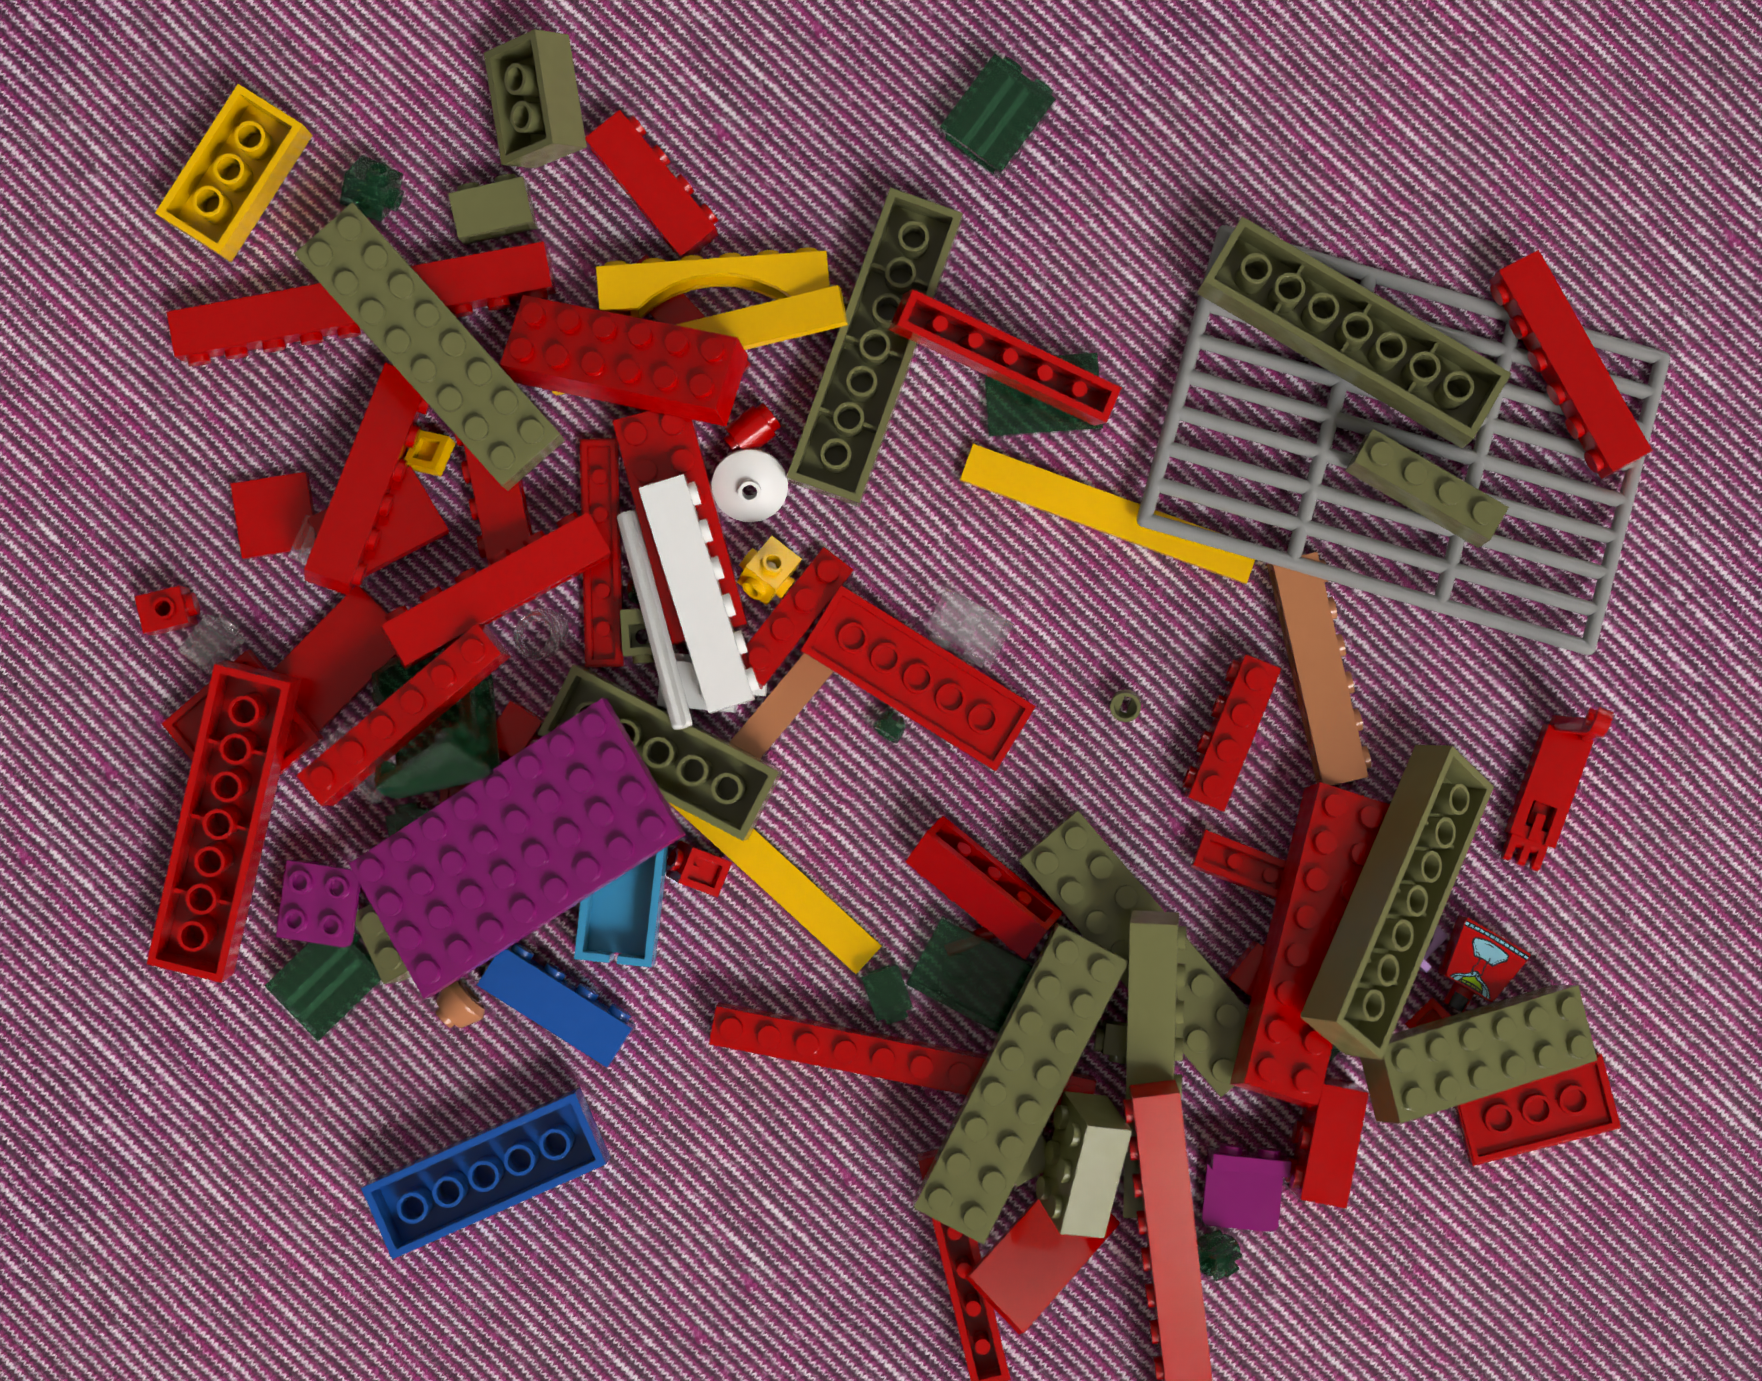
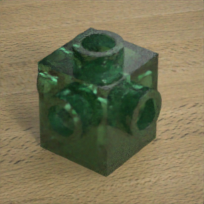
M361 155L345 172L339 203L347 207L353 202L365 217L382 222L391 210L396 212L403 201L404 191L400 189L403 173L390 168L385 163Z

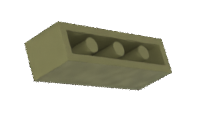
M1372 429L1363 438L1345 470L1477 548L1491 540L1509 508L1375 429Z

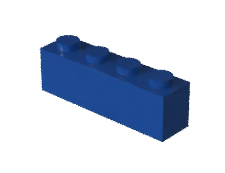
M517 942L493 958L477 986L608 1068L636 1025L629 1021L630 1013L615 1004H611L610 1008L596 1000L599 994L582 983H579L577 987L564 980L567 975L564 971L551 963H547L545 967L532 959L534 953Z

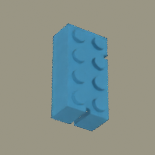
M668 846L580 902L574 959L609 963L614 960V953L616 952L621 953L617 956V964L652 967L656 964Z

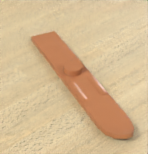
M804 653L729 743L761 759L834 671Z

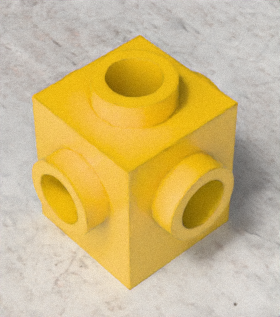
M771 536L759 551L752 548L743 558L739 566L744 570L737 583L743 587L748 596L768 605L776 595L782 599L795 583L791 576L794 574L802 558Z

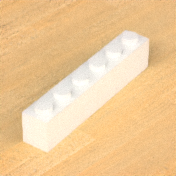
M682 474L638 488L708 713H715L755 700L753 691L760 690L753 667L746 669L741 654L748 652L742 631L734 632L730 617L735 616L736 611L730 593L723 595L718 580L725 578L719 557H711L707 543L713 541L707 519L699 520L695 508L696 505L702 504L695 481L688 483L686 477Z

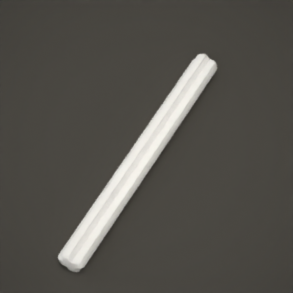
M629 510L618 514L617 520L670 723L674 730H679L691 726L692 719L638 515L635 510Z

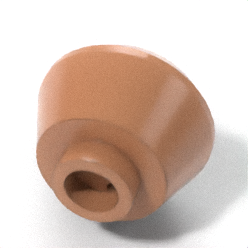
M460 979L441 990L436 1000L439 1008L435 1013L449 1028H452L454 1025L463 1028L484 1018L485 1006L477 995Z

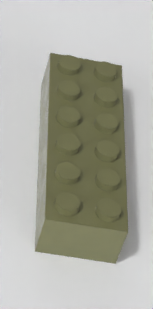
M572 665L538 732L539 735L545 736L601 698L608 699L666 801L742 841L750 837L783 770L694 724L687 728L674 730L670 723L668 711L581 665Z
M1550 985L1392 1034L1382 1060L1360 1057L1376 1121L1402 1124L1597 1061L1579 985Z

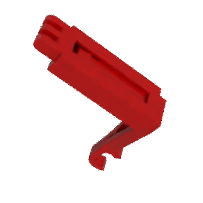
M1601 707L1597 710L1589 708L1585 718L1552 715L1550 723L1542 725L1504 832L1508 833L1501 853V859L1509 861L1516 847L1519 850L1515 864L1524 866L1529 853H1532L1533 856L1529 868L1537 872L1539 871L1547 849L1556 848L1594 742L1592 739L1603 738L1612 723L1614 712ZM1526 822H1527V823H1530V824H1532V826H1531V827H1530V826H1527V825H1525V823H1526Z

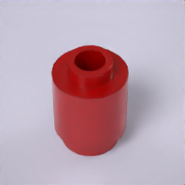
M762 402L756 408L752 405L725 426L724 429L728 434L723 437V440L732 452L741 449H759L776 436L774 432L781 425Z

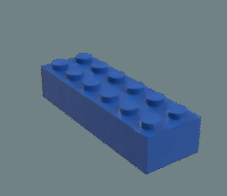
M579 1087L372 1179L361 1190L393 1260L604 1166L611 1156L583 1092Z

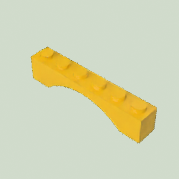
M811 247L800 248L795 253L780 254L775 250H765L754 256L725 253L720 255L719 258L703 259L701 256L690 255L683 257L681 261L665 262L661 258H650L638 264L610 261L605 263L604 266H596L599 310L637 318H643L653 308L672 297L691 290L708 287H736L755 291L775 300L830 287L827 251H817V249Z

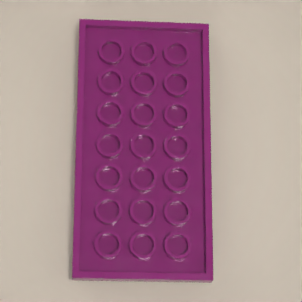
M601 698L350 862L349 865L423 999L432 997L686 834L608 699Z

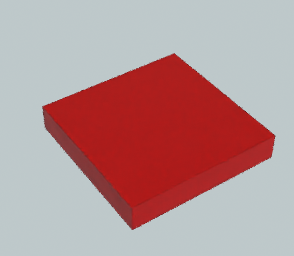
M300 472L230 483L242 559L246 560L312 549L317 536L308 523V518L315 515L309 473Z

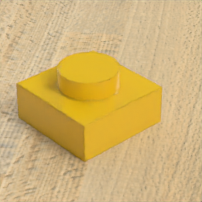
M420 430L415 447L413 449L409 448L404 460L408 461L407 467L411 466L414 471L441 477L456 443L449 436Z

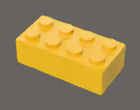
M237 84L157 208L155 214L227 261L232 262L313 135L303 124L240 84Z

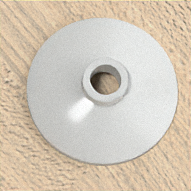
M741 449L730 453L720 461L712 477V493L718 507L729 517L743 522H758L771 517L781 508L788 492L787 475L781 463L771 454L758 449ZM747 485H752L757 489V492L753 495H746L742 489Z

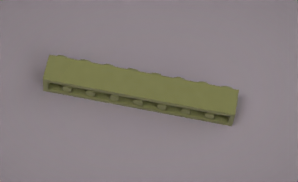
M1132 910L1129 941L1126 1099H1130L1129 1085L1176 1080L1180 1097L1182 1098V1074H1175V1061H1183L1184 1039L1176 1037V1024H1184L1185 1001L1177 1000V987H1185L1186 964L1178 963V949L1186 950L1187 926H1179V912ZM1127 1123L1132 1130L1131 1136H1135L1133 1123ZM1127 1148L1124 1160L1123 1218H1137L1136 1211L1143 1210L1142 1197L1135 1198L1132 1174L1139 1173L1138 1161L1130 1160L1129 1148Z

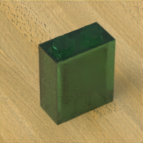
M994 54L941 124L939 136L1000 181L1054 109L1056 98L1052 96V89L1038 79L1031 81L1021 73L1023 69L1013 59L1007 56L1002 59Z
M356 927L354 929L353 942L350 946L337 947L309 942L264 986L317 1041L326 1038L383 983L366 946L359 940L361 935Z

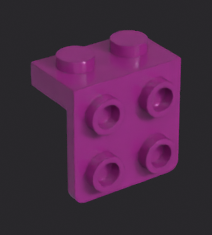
M305 859L287 860L282 878L283 890L280 908L277 913L276 937L337 947L350 946L353 942L361 887L352 869L319 865L318 861Z
M1221 1143L1219 1148L1208 1147L1201 1214L1204 1224L1207 1226L1265 1232L1276 1231L1279 1226L1283 1177H1290L1291 1161L1285 1155H1281V1150L1275 1148L1259 1147L1258 1152L1243 1151V1146Z

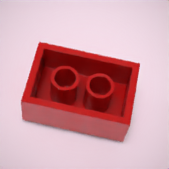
M1325 1077L1318 1106H1304L1301 1121L1296 1120L1294 1123L1292 1143L1296 1144L1294 1159L1288 1158L1291 1161L1290 1177H1284V1179L1289 1182L1288 1187L1300 1200L1347 1209L1369 1092L1356 1083Z

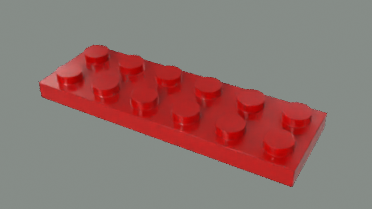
M842 585L836 591L800 650L993 771H997L1036 707Z

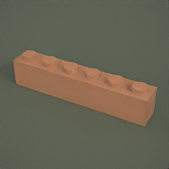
M1318 552L1302 555L1303 558L1326 564L1324 559L1319 560ZM1267 564L1316 783L1322 782L1328 785H1335L1367 778V769L1371 768V757L1367 746H1361L1358 731L1363 730V723L1358 708L1353 709L1350 694L1354 693V683L1350 671H1344L1341 657L1346 656V648L1342 635L1336 634L1333 619H1337V608L1334 598L1327 596L1324 582L1328 581Z

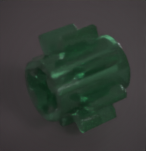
M1217 1229L1213 1233H1206L1197 1239V1245L1200 1247L1198 1249L1201 1273L1206 1276H1213L1214 1281H1218L1224 1276L1228 1278L1239 1270L1235 1261L1242 1257V1253L1234 1237L1222 1234L1221 1229Z

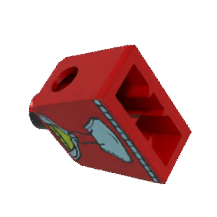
M1459 915L1438 969L1440 975L1454 982L1443 1003L1461 1013L1465 1012L1474 995L1492 1003L1528 961L1531 954L1470 918Z

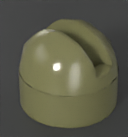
M1127 689L1116 692L1110 703L1111 714L1121 722L1133 721L1141 711L1139 696L1132 690ZM1124 697H1130L1131 700L1126 713L1120 711Z

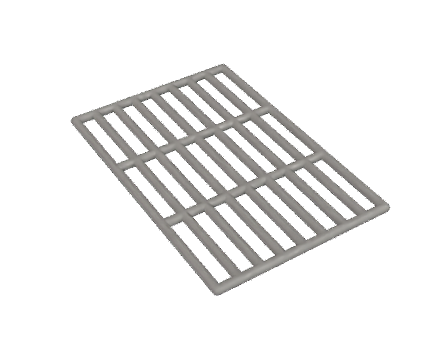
M1222 225L1218 228L1204 279L1234 231V227ZM1291 244L1340 274L1361 280L1360 285L1371 292H1374L1375 285L1377 284L1507 322L1501 343L1421 320L1473 351L1497 357L1496 365L1509 372L1512 362L1532 367L1528 359L1529 351L1516 347L1518 338L1510 328V317L1503 305L1500 306L1492 301ZM1199 295L1136 521L1139 526L1580 654L1592 655L1595 652L1645 456L1620 469L1625 471L1620 492H1616L1488 455L1494 433L1585 460V450L1580 442L1497 419L1503 398L1564 415L1560 406H1556L1550 400L1548 394L1507 382L1481 425L1473 450L1464 447L1460 448L1457 445L1342 413L1341 410L1347 391L1372 399L1376 398L1327 369L1204 334L1210 313L1242 323L1246 322ZM1584 328L1594 347L1653 364L1648 385L1610 374L1620 393L1644 400L1639 420H1636L1649 443L1670 363V355L1659 349ZM1202 349L1330 386L1332 388L1326 408L1196 371L1194 368L1199 350ZM1193 385L1321 422L1322 425L1317 443H1311L1184 406L1189 386ZM1183 421L1311 458L1312 461L1307 480L1176 443L1174 440L1179 422ZM1336 428H1342L1363 435H1367L1372 429H1375L1404 447L1467 464L1469 467L1465 482L1479 489L1483 471L1488 470L1616 507L1610 529L1486 493L1509 507L1505 515L1606 543L1601 565L1495 534L1490 541L1481 546L1596 579L1597 583L1592 601L1460 564L1464 543L1467 541L1419 513L1322 485L1327 463L1347 468L1354 456L1353 454L1331 448ZM1173 457L1301 494L1302 498L1297 516L1166 479L1164 475L1169 458ZM1159 493L1290 530L1292 534L1287 553L1154 515ZM1317 499L1450 537L1444 559L1311 521ZM1307 535L1439 573L1440 576L1435 595L1303 558L1302 553ZM1455 578L1588 616L1583 637H1577L1449 600Z

